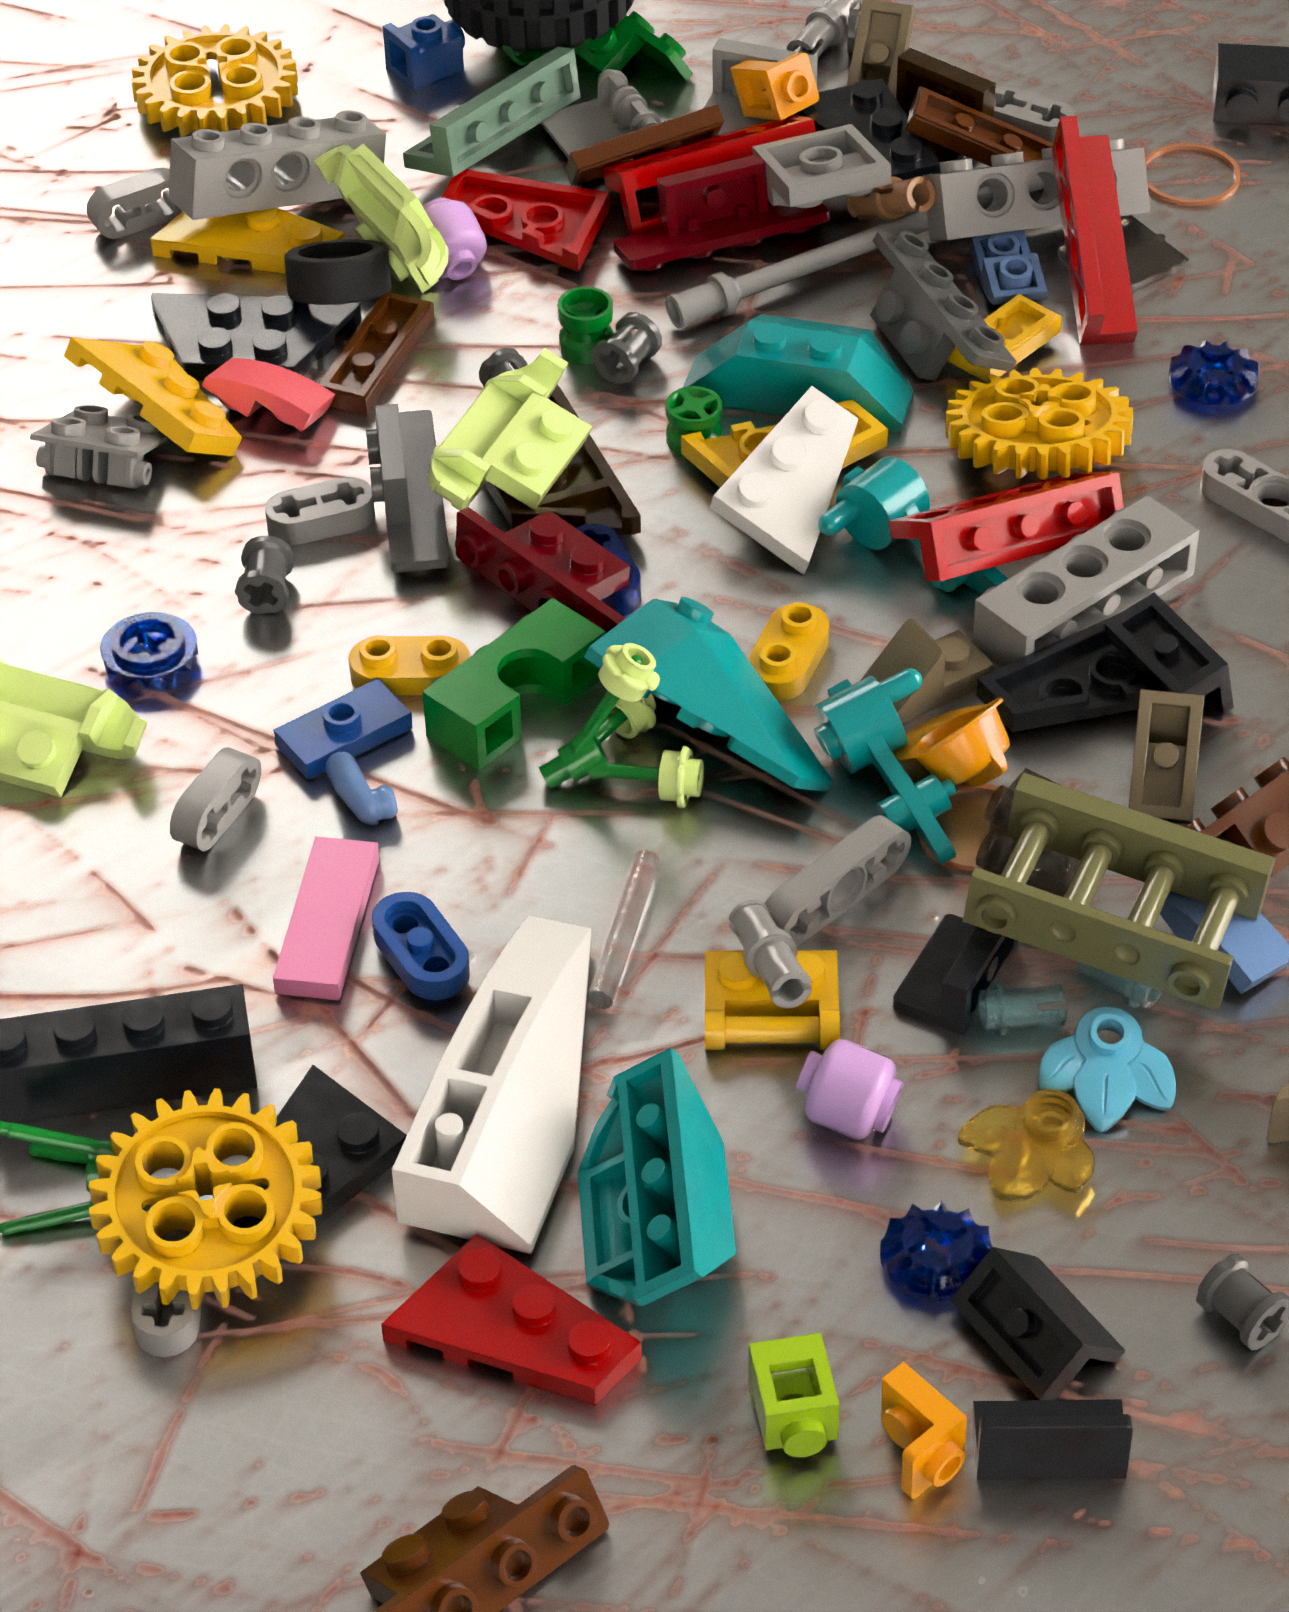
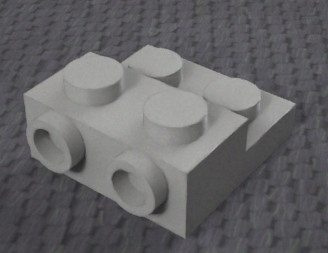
M852 124L752 146L753 155L757 154L765 162L768 201L773 206L811 208L820 205L824 199L841 195L863 196L872 192L873 188L892 184L891 164Z

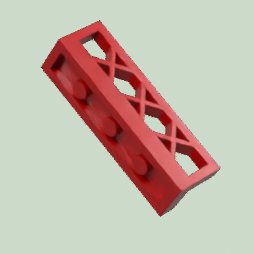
M793 114L781 121L770 120L603 167L606 189L620 192L628 234L635 235L662 228L660 209L657 215L641 219L635 191L652 186L658 189V178L752 156V146L816 132L814 119Z
M1077 116L1060 117L1052 146V156L1080 345L1134 342L1138 329L1109 136L1080 137Z
M1071 472L1070 477L1065 478L1060 475L889 520L891 538L919 539L926 581L939 582L1056 550L1067 544L1074 536L1084 534L1110 518L1117 510L1124 508L1119 472Z

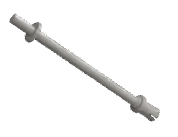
M1036 174L1029 182V193L1044 188L1041 178ZM986 181L979 186L977 192L978 202L984 209H987L993 201V189ZM927 211L914 212L734 279L723 272L708 276L704 284L667 296L665 305L672 324L680 329L687 324L715 314L721 317L734 314L740 300L745 297L878 249L873 242L877 231L897 235L901 231H908L915 235L928 231Z

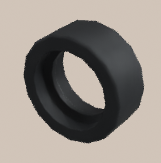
M361 239L320 241L292 248L284 255L288 296L293 301L313 305L357 303L383 296L391 289L389 253L384 243Z

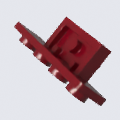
M756 154L658 178L662 228L615 239L613 241L614 252L629 269L652 271L662 267L665 262L685 257L693 259L704 258L711 255L717 249L733 245L752 246L762 242L765 237L785 232L790 234L807 232L812 229L813 225L830 220L829 209L823 203L811 208L773 206L768 201L765 162Z
M469 507L457 512L455 540L457 557L466 566L477 571L499 587L506 595L513 597L532 612L554 598L605 630L606 633L625 620V617L601 600L629 585L630 566L552 511L548 510L506 533Z

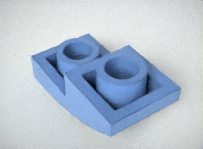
M1024 230L971 237L970 254L982 289L993 305L1005 304L1018 294L1032 301L1047 300L1048 291L1037 253H1030Z
M1170 891L1160 915L1177 937L1192 942L1208 904ZM1235 913L1233 914L1218 951L1234 956L1228 978L1239 993L1242 994L1288 967L1289 944L1261 913H1259L1256 921Z

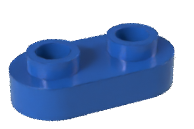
M398 892L386 896L376 904L372 912L374 941L412 993L425 999L441 1000L458 994L466 987L470 978L467 947L429 898L415 892Z

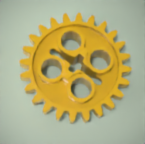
M224 24L219 32H212L208 25H204L201 29V34L196 35L184 29L182 30V39L177 40L171 36H165V47L150 45V55H139V66L132 67L133 79H131V85L138 113L146 114L149 124L161 121L163 132L179 127L180 137L189 135L193 130L210 129L225 132L234 128L240 130L241 126L247 123L267 125L266 115L275 118L282 117L281 107H292V96L298 95L296 60L292 59L291 49H282V41L280 39L268 41L267 32L265 31L250 36L249 27L247 26L241 28L237 33L230 32L228 24ZM210 59L216 60L220 90L223 98L222 103H215L213 100L209 67L207 65V60Z
M1032 368L1029 375L1022 376L1013 369L1009 372V377L1003 379L994 374H989L988 384L971 381L969 382V390L956 391V399L948 400L946 438H949L950 449H958V458H973V467L975 468L992 464L993 474H1000L1007 469L1015 470L1016 478H1022L1030 471L1036 472L1040 479H1046L1049 471H1057L1066 478L1070 477V469L1078 468L1081 471L1090 473L1092 472V462L1109 465L1111 455L1122 456L1124 454V446L1131 445L1133 407H1129L1128 396H1119L1118 387L1103 388V379L1101 378L1085 382L1083 381L1084 373L1081 372L1070 377H1063L1061 369H1055L1050 375H1042L1038 368Z
M216 1088L211 1093L207 1105L198 1106L192 1092L187 1090L184 1091L182 1109L173 1111L168 1103L160 1098L156 1100L158 1118L152 1122L136 1112L130 1115L134 1136L130 1137L123 1133L113 1132L110 1135L113 1153L116 1156L97 1155L96 1165L101 1179L89 1181L91 1201L95 1203L94 1206L89 1208L92 1228L100 1230L96 1237L101 1254L113 1253L111 1260L114 1273L117 1276L134 1270L133 1281L135 1291L139 1294L149 1289L155 1282H158L161 1301L164 1305H168L175 1298L179 1290L188 1291L192 1310H198L205 1292H214L221 1307L226 1308L230 1301V1288L240 1286L251 1299L257 1298L255 1278L263 1275L279 1285L283 1281L279 1260L283 1259L296 1264H300L303 1261L302 1245L299 1240H315L317 1235L315 1219L311 1216L322 1214L321 1193L315 1191L321 1188V1176L319 1166L311 1165L313 1163L311 1143L309 1141L296 1143L298 1141L297 1125L293 1120L276 1127L275 1106L271 1103L262 1108L257 1114H252L249 1094L243 1093L232 1107L224 1106L221 1090ZM234 1155H243L250 1158L240 1165L229 1166L221 1163L226 1158ZM163 1168L180 1170L169 1178H155L151 1176L157 1170ZM266 1184L269 1187L264 1190L261 1185ZM204 1195L213 1196V1198L208 1200H199V1197ZM146 1205L151 1207L149 1211H145L143 1208ZM254 1216L262 1219L259 1224L250 1228H239L232 1225L236 1220L243 1217ZM183 1229L191 1232L186 1238L179 1241L161 1239L163 1235L172 1230Z

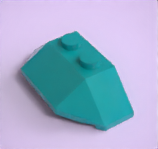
M761 314L749 320L697 355L693 360L683 387L702 386L713 390L720 396L722 406L783 416L813 386L836 403L853 399L887 427L888 432L902 433L913 399L912 387L871 330Z
M672 1047L613 1077L607 1093L611 1101L594 1127L578 1170L586 1284L595 1291L642 1307L705 1277L737 1254L724 1142L680 1055Z

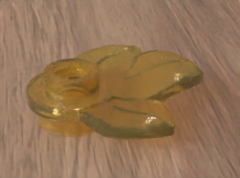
M1045 1089L1037 1091L1029 1096L1021 1107L1009 1105L989 1106L969 1119L958 1134V1144L992 1158L989 1164V1186L993 1195L1002 1201L1018 1202L1029 1200L1040 1194L1050 1182L1066 1192L1078 1193L1088 1184L1094 1174V1152L1083 1140L1085 1131L1084 1115L1076 1101L1067 1093L1059 1090Z

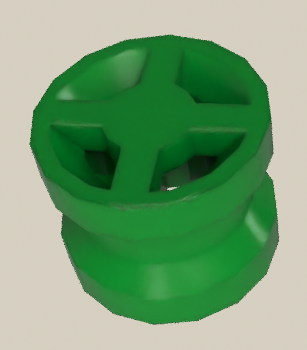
M688 386L672 392L666 399L665 412L669 421L666 428V443L669 449L676 454L682 455V435L701 432L704 440L722 436V427L719 423V420L722 418V400L713 390L702 386Z

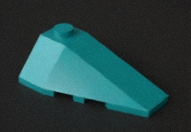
M681 597L678 603L652 599L589 646L584 658L599 669L603 665L602 658L606 654L608 647L612 645L623 646L626 643L642 646L653 655L656 661V667L653 672H656L660 677L658 687L654 691L647 690L642 698H648L651 693L666 702L681 706L676 718L692 728L699 727L721 737L730 735L731 737L727 743L729 750L793 788L828 792L833 783L832 778L733 637L711 621L714 613L703 604L687 597Z

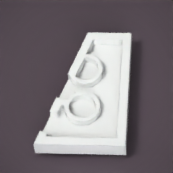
M811 386L714 494L709 508L804 575L820 533L818 520L828 510L858 418Z

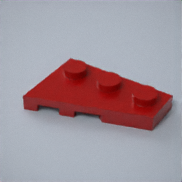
M467 169L452 177L441 197L464 202L470 207L483 233L579 272L610 210L609 192Z
M478 1234L474 1235L381 1324L384 1342L407 1348L410 1342L441 1350L443 1352V1360L469 1367L472 1360L510 1371L515 1382L596 1406L642 1359L641 1341Z

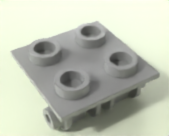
M607 69L599 75L597 85L598 99L563 108L540 123L568 159L573 151L661 123L660 117L656 112L647 109V102L637 89L628 86L627 78L621 71Z
M97 405L75 406L74 411L63 417L53 418L50 424L30 434V440L45 442V445L41 444L38 447L36 465L45 468L47 474L69 478L78 477L79 480L84 481L89 480L93 474V479L96 483L103 484L107 480L109 485L136 489L139 484L148 485L151 479L152 466L151 463L144 462V454L169 440L166 435L139 414H131L127 418L108 415L107 408Z

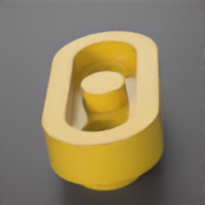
M796 602L780 607L768 620L749 654L748 660L777 701L790 700L799 696L809 684L829 645V619L827 615L813 605Z
M443 635L371 636L355 644L349 652L350 679L355 688H359L378 678L394 695H423V691L437 678L445 676L470 658V652L467 646L460 640Z

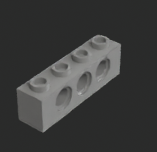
M351 110L340 111L336 113L335 117L323 119L294 117L288 123L270 126L261 123H247L242 125L240 130L225 132L210 129L197 130L192 133V136L171 139L168 199L192 220L341 199L343 197L334 181L328 184L313 160L340 145H348L355 150L364 144L384 163L387 134L367 119L365 114Z
M1124 138L1109 140L1120 216L1150 212L1144 147L1125 148ZM1052 147L1041 149V160L1024 162L1023 152L998 154L991 156L992 166L974 169L972 158L940 162L941 173L923 175V181L929 179L936 193L935 202L927 211L930 240H953L1062 225ZM1035 174L1041 178L1044 185L1043 195L1038 202L1032 200L1028 191L1029 182ZM984 181L988 182L993 189V201L986 210L981 207L977 199L978 188Z
M1150 495L1144 496L1130 506L1117 510L1110 518L1084 534L1074 536L1067 544L1041 560L1033 561L1023 571L1000 585L987 589L980 597L975 599L973 644L1001 666H1005L1110 618L1153 592L1161 596L1194 575L1199 529Z

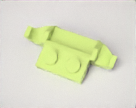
M364 144L355 150L348 145H340L313 160L322 177L328 184L334 181L342 197L352 208L360 222V225L354 229L358 238L384 243L388 248L390 272L399 282L408 278L423 294L440 281L438 278L443 274L448 263L449 248L440 232L433 226L418 197Z
M544 348L538 357L527 366L504 372L488 380L479 396L439 447L434 449L429 461L430 468L428 473L429 485L432 491L450 501L451 506L460 511L470 505L488 481L535 510L584 444L593 427L549 400L568 362Z
M0 660V781L62 797L82 750L116 759H131L136 755L148 723L146 720L141 719L129 704L109 688L101 690L11 666Z

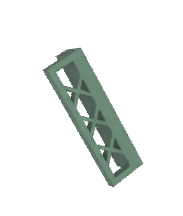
M556 47L429 125L431 136L402 153L405 168L455 177L581 98L574 49Z

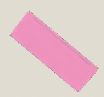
M315 836L273 976L275 994L340 1000L380 858L378 842Z

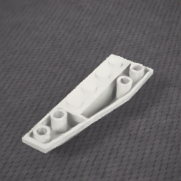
M529 915L499 955L462 1017L437 1067L393 1165L392 1177L397 1223L469 1240L478 1234L495 1246L529 1254L532 1253L575 1145L592 939L591 928Z

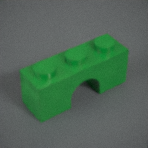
M554 598L550 599L531 614L523 616L516 625L491 643L480 647L473 656L448 674L437 678L423 691L426 736L480 771L522 739L521 694H543L566 707L600 681L598 676L600 669L584 658L589 646L604 636L606 631Z

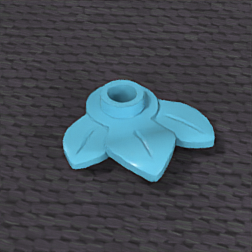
M1104 1006L1090 1010L1079 1020L1075 1034L1053 1043L1041 1059L1039 1069L1040 1090L1050 1093L1073 1091L1080 1111L1090 1125L1099 1133H1104L1114 1126L1131 1107L1134 1099L1159 1110L1169 1111L1172 1108L1176 1095V1080L1171 1063L1164 1053L1143 1041V1033L1137 1020L1120 1008ZM1101 1030L1113 1031L1120 1035L1121 1040L1114 1044H1108L1103 1042L1097 1033Z

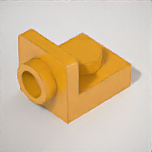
M797 52L779 62L745 60L730 68L744 117L781 121L819 101V93L807 53Z
M903 1361L882 1378L881 1421L891 1439L904 1449L902 1453L901 1490L911 1499H915L931 1485L940 1487L949 1482L962 1467L966 1457L967 1416Z

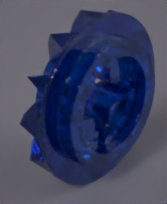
M1204 339L1199 348L1192 345H1184L1180 355L1171 358L1169 381L1173 389L1180 396L1191 402L1214 407L1230 406L1247 400L1256 392L1259 385V362L1249 359L1248 349L1240 348L1233 350L1230 349L1228 341L1221 345H1212Z
M144 612L128 616L111 626L104 634L100 644V653L107 674L118 675L123 685L141 680L147 689L153 680L162 679L172 683L176 672L191 671L192 657L199 654L197 636L192 626L184 619L164 612ZM139 644H142L146 649L149 648L154 653H160L150 656L147 652H140Z
M942 1200L932 1210H921L912 1203L905 1217L901 1219L890 1218L886 1234L880 1242L882 1268L896 1287L913 1297L928 1301H950L992 1248L989 1226L976 1224L969 1208L955 1213L948 1211ZM927 1237L935 1239L940 1246L950 1245V1265L945 1257H940L935 1250L925 1251Z

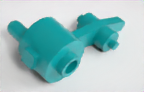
M884 457L867 470L857 466L844 476L842 488L836 497V505L820 516L818 528L824 535L832 536L845 527L847 532L861 545L873 550L884 549L896 540V538H891L889 520L930 510V497L927 487L920 475L909 464L895 457ZM908 539L921 550L919 539ZM991 567L940 582L930 581V583L934 587L946 592H952L961 584H965L978 593L983 594L987 589L1000 585L1008 580V578L996 567Z
M907 668L880 683L873 676H869L853 685L846 679L827 689L829 698L815 704V711L820 725L814 728V733L829 761L832 762L839 759L850 774L873 764L893 794L876 804L879 814L885 816L907 832L915 829L940 865L955 858V850L935 818L952 809L949 796L957 793L954 784L950 779L941 783L934 774L913 783L893 754V752L908 745L905 729L893 703L920 689L922 685L921 674L916 669Z

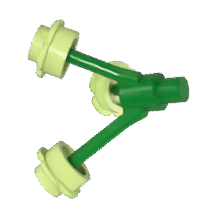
M626 643L623 646L612 645L607 648L606 654L602 658L603 665L598 673L601 683L608 691L581 731L569 743L557 749L559 756L540 766L539 770L551 789L571 777L577 782L587 775H590L592 779L623 778L657 781L660 800L677 801L678 808H685L688 802L687 799L690 796L700 797L704 779L703 760L693 759V752L689 747L683 746L681 751L664 750L659 768L609 763L601 746V743L614 731L622 737L631 739L639 732L648 731L656 723L654 713L656 702L652 694L650 693L648 698H642L647 690L654 691L660 682L659 675L653 672L656 667L653 655L642 646L634 643Z

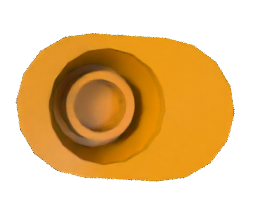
M1000 697L988 704L961 708L935 717L906 733L908 745L898 749L893 754L898 761L916 758L941 783L950 779L954 786L961 783L972 786L984 785L1003 775L1007 770L1004 753L1010 746L1009 737L996 709L1003 699Z

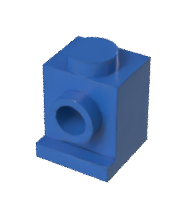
M433 13L428 16L418 17L411 23L399 28L391 22L382 26L386 69L413 91L464 70L463 47L465 46V36L462 28L453 19L444 22Z

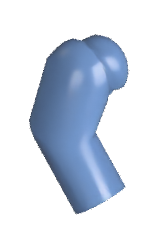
M337 752L328 758L325 770L335 791L361 823L378 825V820H389L395 817L398 808L391 787L381 785L371 790L358 764L350 753Z

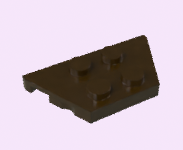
M557 384L549 400L578 417ZM590 434L535 510L487 481L485 484L511 529L550 510L582 533L617 535L641 533L640 513Z

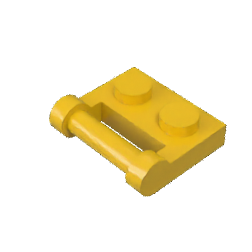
M743 950L705 951V1050H725V1043H819V1050H826L832 1042L840 1039L837 950H797L796 959L811 978L812 983L808 985L811 986L812 991L806 1001L793 1008H782L772 1001L762 979L755 977L746 967L742 956Z

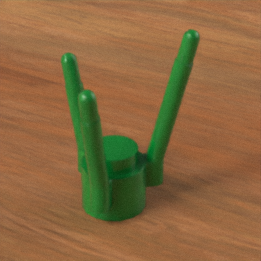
M0 1121V1135L32 1142L28 1150L33 1156L87 1164V1192H90L89 1181L101 1179L96 1165L97 1155L116 1156L113 1153L111 1141ZM89 1201L5 1221L0 1224V1233L10 1235L90 1217L89 1208L94 1206L95 1203Z

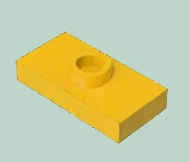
M1021 294L1016 295L983 319L989 327L1002 335L1004 338L1003 345L1017 361L1015 365L1059 334L1062 324L1061 315ZM956 346L947 360L987 383L989 374L1000 377L1007 372L970 364Z

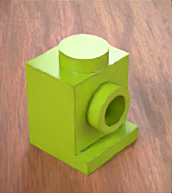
M822 1333L749 1343L748 1387L751 1399L754 1400L765 1450L783 1448L784 1452L789 1456L798 1458L808 1457L824 1449L827 1441L839 1439L840 1403ZM806 1368L805 1370H798V1371L785 1372V1373H779V1374H772V1375H771V1373H777V1372H784V1371H790V1370H796V1369Z

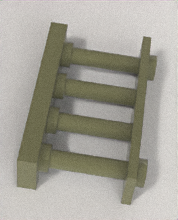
M1023 773L1015 788L1006 833L1008 836L1017 838L1018 841L1001 875L975 867L970 879L963 922L1218 1011L1234 956L1218 951L1234 913L1255 921L1257 920L1264 903L1276 858ZM1044 848L1081 860L1064 897L1026 885ZM1106 870L1144 882L1128 919L1090 907ZM1170 891L1208 904L1192 942L1153 929Z

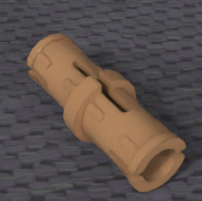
M892 176V184L873 188L872 192L863 196H847L846 203L851 216H859L858 220L874 217L887 221L896 220L909 212L919 213L928 211L935 202V188L929 179L923 181L924 177L921 176L906 180Z

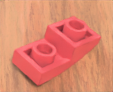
M242 358L229 359L205 377L202 383L203 388L218 397L220 402L229 409L249 417L261 406H265L272 411L278 420L294 426L301 432L328 411L336 395L320 384L286 368L267 362Z

